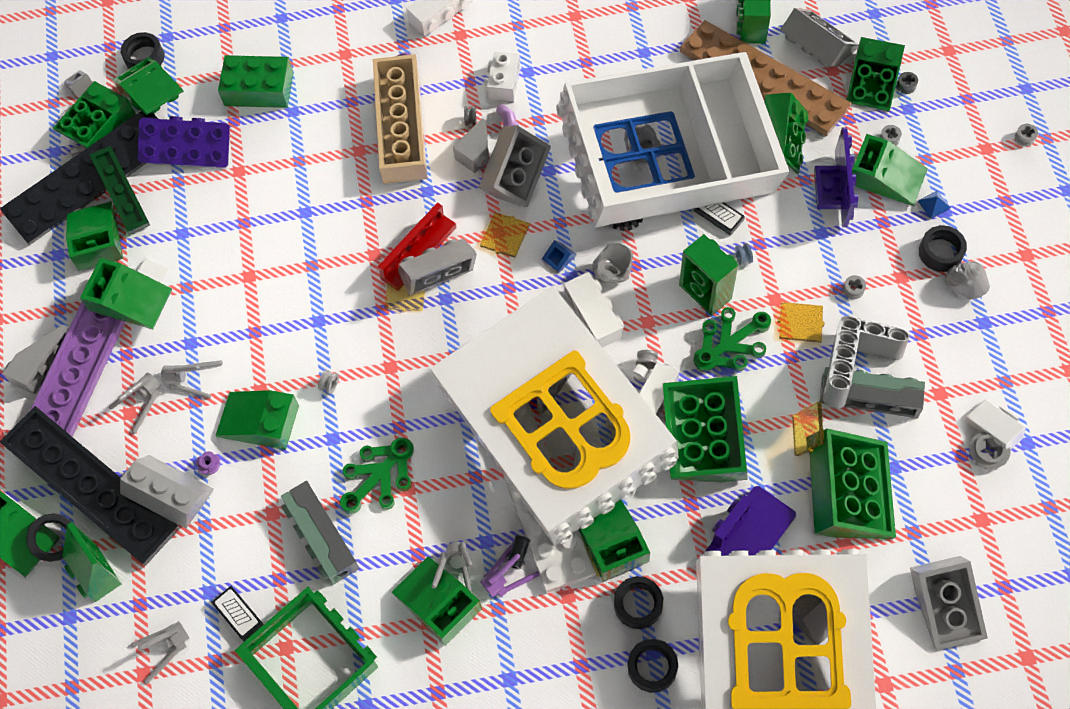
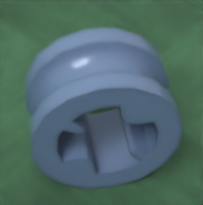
M748 243L743 244V247L735 246V254L740 266L745 265V262L753 263V253Z

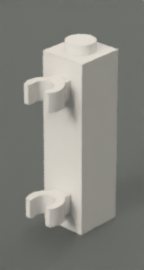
M660 362L656 363L652 372L646 367L637 364L633 371V379L645 383L639 394L657 417H659L664 408L663 383L678 382L679 372L673 366ZM606 417L605 420L607 422L605 425L616 430L613 423Z

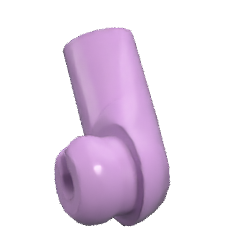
M500 104L496 111L502 117L503 127L519 126L514 112L507 106Z

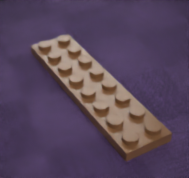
M706 20L680 46V52L693 60L746 52L763 100L765 101V94L791 92L808 111V122L805 125L826 137L851 107V102Z

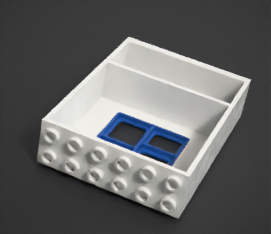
M746 52L565 82L563 91L560 92L559 104L556 105L557 115L559 118H562L563 135L565 138H568L569 154L576 163L575 174L581 180V193L583 198L587 199L589 205L587 208L590 220L593 219L595 227L775 193L789 173ZM664 120L669 121L676 139L675 144L643 149L640 146L635 126ZM623 128L626 130L632 150L620 154H613L605 150L601 144L602 135L609 130ZM679 153L687 171V176L670 180L663 179L656 157ZM645 159L653 178L652 183L623 187L614 182L611 172L613 167L619 163Z

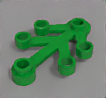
M731 307L724 308L721 312V320L723 322L720 344L712 348V337L716 333L717 324L713 320L705 321L702 326L704 334L702 349L697 350L694 354V365L704 372L712 370L715 366L734 368L736 371L745 370L748 361L744 355H736L733 359L721 357L720 355L725 352L752 355L755 358L764 357L766 353V345L764 343L755 342L753 345L740 344L739 342L755 331L759 333L768 331L771 325L770 315L766 312L755 313L752 322L731 335L732 322L735 320L736 312ZM730 313L732 317L727 318L724 314ZM758 318H763V319H765L766 321H765V322H760V321L758 320ZM712 326L713 330L709 331L705 327ZM758 347H759V348H761L763 351L760 352V353H759V352H756V351H755V348H758ZM703 356L709 357L710 360H709V361H704V360H702V357H703ZM740 360L744 365L739 366L736 364V361Z
M400 437L395 439L390 446L371 447L366 445L360 449L359 454L364 462H371L375 457L388 456L382 463L362 465L349 463L343 467V474L348 480H354L358 475L371 474L355 493L347 492L341 497L340 505L344 512L347 514L357 513L361 508V501L379 481H381L380 506L385 510L392 509L395 505V500L391 495L390 469L396 463L398 464L399 474L396 479L397 488L403 492L411 488L412 483L408 477L407 460L412 457L414 446L409 439ZM400 448H406L404 453H398ZM366 451L372 452L368 457L363 456ZM349 469L355 470L351 475L346 474ZM402 480L408 481L406 486H400L399 483ZM390 498L391 502L389 504H383L384 499ZM350 502H356L353 508H348L347 506Z

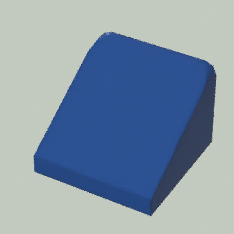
M554 240L542 257V260L560 273L577 254L562 242Z

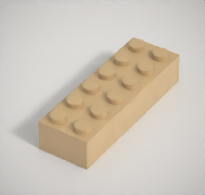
M416 54L372 59L379 169L383 184L428 179L420 77Z

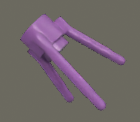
M513 542L480 581L492 597L497 594L502 597L507 592L540 575L537 571L504 587L507 581L502 575L520 558V555L516 554L498 571L499 567L506 560V556H509Z

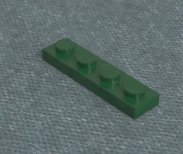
M111 146L89 154L129 235L150 226Z

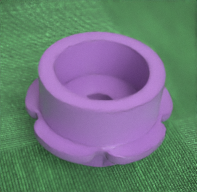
M211 451L204 452L196 460L198 471L206 475L215 474L220 467L219 456L217 454L214 455Z

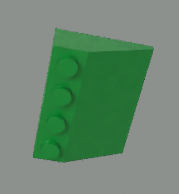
M737 376L663 383L666 428L677 440L679 456L677 463L670 468L671 480L708 482L748 480Z
M828 428L809 437L815 534L833 538H896L888 442Z

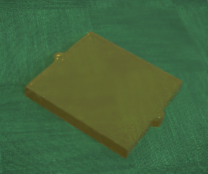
M495 212L480 243V247L495 251L496 254L501 253L516 258L530 223L516 219L514 216L509 217Z
M387 284L384 308L386 310H401L402 312L423 311L426 290L409 296L405 285L396 290Z
M781 302L780 317L777 321L780 323L779 339L821 343L822 327L825 325L823 321V306Z
M816 402L809 407L804 406L803 410L792 415L795 456L799 457L807 452L812 453L813 449L824 444L821 402Z

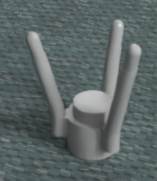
M223 361L174 366L165 365L161 370V381L163 384H169L170 390H180L200 397L211 398V394L182 386L180 382L185 381V372L222 365Z
M147 372L134 386L124 392L109 406V409L115 408L136 391L145 398L148 395L151 396L132 429L133 434H136L155 399L161 394L157 390L161 386L160 382Z
M452 542L447 546L446 552L441 553V561L435 574L432 588L437 587L445 564L448 562L453 568H461L466 588L471 592L472 588L467 566H472V562L466 549V543Z
M180 621L131 643V647L138 646L139 651L162 640L166 641L169 648L175 646L171 653L144 680L145 684H148L181 650L187 647L184 642L190 638Z

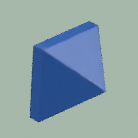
M938 191L918 200L920 206L931 219L951 208Z

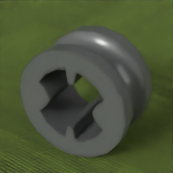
M903 72L899 75L896 86L899 92L911 94L916 90L919 80L913 72Z
M464 106L465 126L469 124L476 125V106H472V108Z

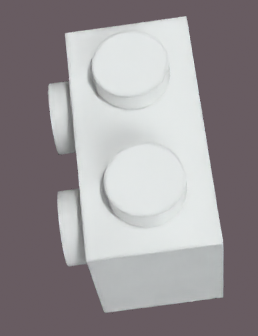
M494 51L492 60L488 61L487 72L489 73V78H485L484 91H488V100L514 102L520 73V54Z

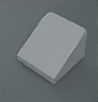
M79 70L63 83L79 98L93 81L88 74Z

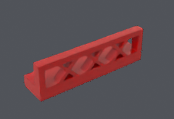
M437 202L379 264L380 279L397 292L404 286L398 273L401 261L409 256H414V258L420 256L429 248H439L457 228L456 223L444 215L443 205Z

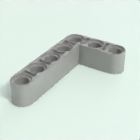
M852 316L841 317L833 341L823 402L831 408L838 409L844 407L852 384L857 351L891 360H900L904 356L910 338L909 333L901 328Z

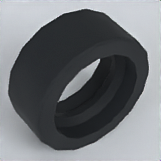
M140 32L124 40L120 53L128 69L145 60L131 59L133 53L142 47L154 48L149 58L155 60L160 66L162 65L165 53L158 38L153 34Z
M945 225L930 228L925 232L919 245V257L922 263L937 272H947L954 265L961 263L967 251V242L963 234L957 229ZM936 239L946 240L955 247L956 255L951 258L936 256L930 250L929 243Z
M55 513L45 514L35 519L28 528L26 536L27 547L32 555L48 562L63 559V548L54 553L44 552L36 543L37 531L46 523H58L65 530L67 525L71 523V520L65 516Z
M635 576L626 579L618 586L615 592L614 610L616 616L622 624L632 629L651 627L662 614L664 598L661 589L654 581L647 577ZM643 588L652 595L654 607L647 616L641 618L633 617L624 609L623 598L631 589Z
M645 639L637 643L630 651L627 663L628 675L633 684L640 690L649 693L661 692L669 688L676 678L679 667L678 658L673 648L665 641L658 639ZM655 650L661 652L666 657L669 668L664 678L658 681H649L640 675L637 669L638 658L646 651Z

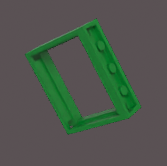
M306 587L234 650L283 709L299 708L255 658L254 654L311 604L365 663L315 709L335 708L379 668L374 661L377 656L367 645L363 649L357 642L360 637L350 626L346 629L341 624L344 619L337 610L333 608L330 611L324 605L327 602L326 598L318 590L314 593L309 587Z

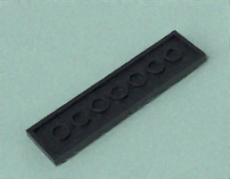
M140 111L0 208V211L26 243L31 245L67 220V214L81 210L107 192L89 154L111 146L126 178L147 164L138 161L139 120L141 118L158 119L155 114L146 115Z
M36 406L0 441L5 448L144 566L154 558L180 529L176 523L121 495V477Z

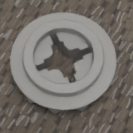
M984 431L976 434L968 446L970 448L969 456L975 460V465H981L985 470L989 468L997 470L1005 465L1010 458V447L1007 450L1004 447L1001 448L994 441V438ZM986 446H988L989 449L996 450L994 451L992 456H990L989 453L981 452L984 451Z

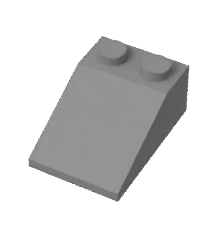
M962 556L910 567L915 593L936 651L988 639L971 561Z

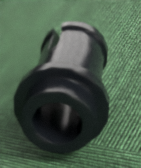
M515 535L510 554L505 559L508 562L516 554H519L520 558L511 568L520 570L525 565L524 558L531 542L529 538Z

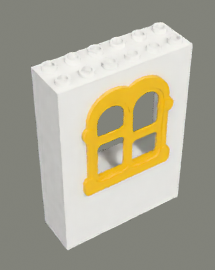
M553 285L430 368L441 390L554 546L570 540L573 536L572 533L579 528L585 529L590 526L596 516L611 511L615 507L616 502L622 498L625 500L631 497L637 487L652 482L656 478L657 473L663 469L668 470L672 468L679 458L677 440ZM568 374H574L595 401L593 406L574 419L566 416L548 392L550 386ZM535 397H538L543 401L553 417L533 433H527L514 417V412ZM603 413L613 423L616 435L610 445L596 448L586 442L579 433V428L598 414ZM557 428L565 430L581 453L579 465L569 472L556 471L537 448V442Z
M845 549L837 552V554H831V550H814L810 555H803V550H787L783 555H776L775 550H763L753 556H748V551H732L729 556H721V551H705L696 560L701 709H876L866 554H858V549ZM768 595L778 603L781 614V628L778 631H750L747 629L746 608L753 597ZM802 595H815L825 604L828 627V642L825 645H797L793 640L792 608L796 599ZM775 642L781 644L784 674L783 690L768 692L752 691L749 688L748 645L750 643ZM824 656L829 659L831 687L828 691H799L796 688L795 659L797 657Z

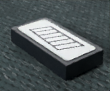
M724 202L694 208V212L730 236L745 219L743 214Z
M232 586L228 587L211 602L243 642L264 625Z

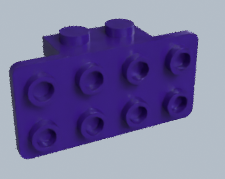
M169 116V119L141 118L139 120V162L226 168L229 165V124L205 122L204 118H192V121L183 120V117Z
M842 127L835 148L836 165L814 167L817 209H840L843 228L848 227L850 220L854 218V208L858 207V194H854L856 174H852L854 155L850 154L852 136L848 135L847 127Z
M755 486L747 496L743 495L740 501L735 499L727 510L730 513L725 520L719 519L712 529L714 532L713 540L705 551H721V556H729L732 551H748V556H753L759 553V551L772 550L796 518V512L760 486Z

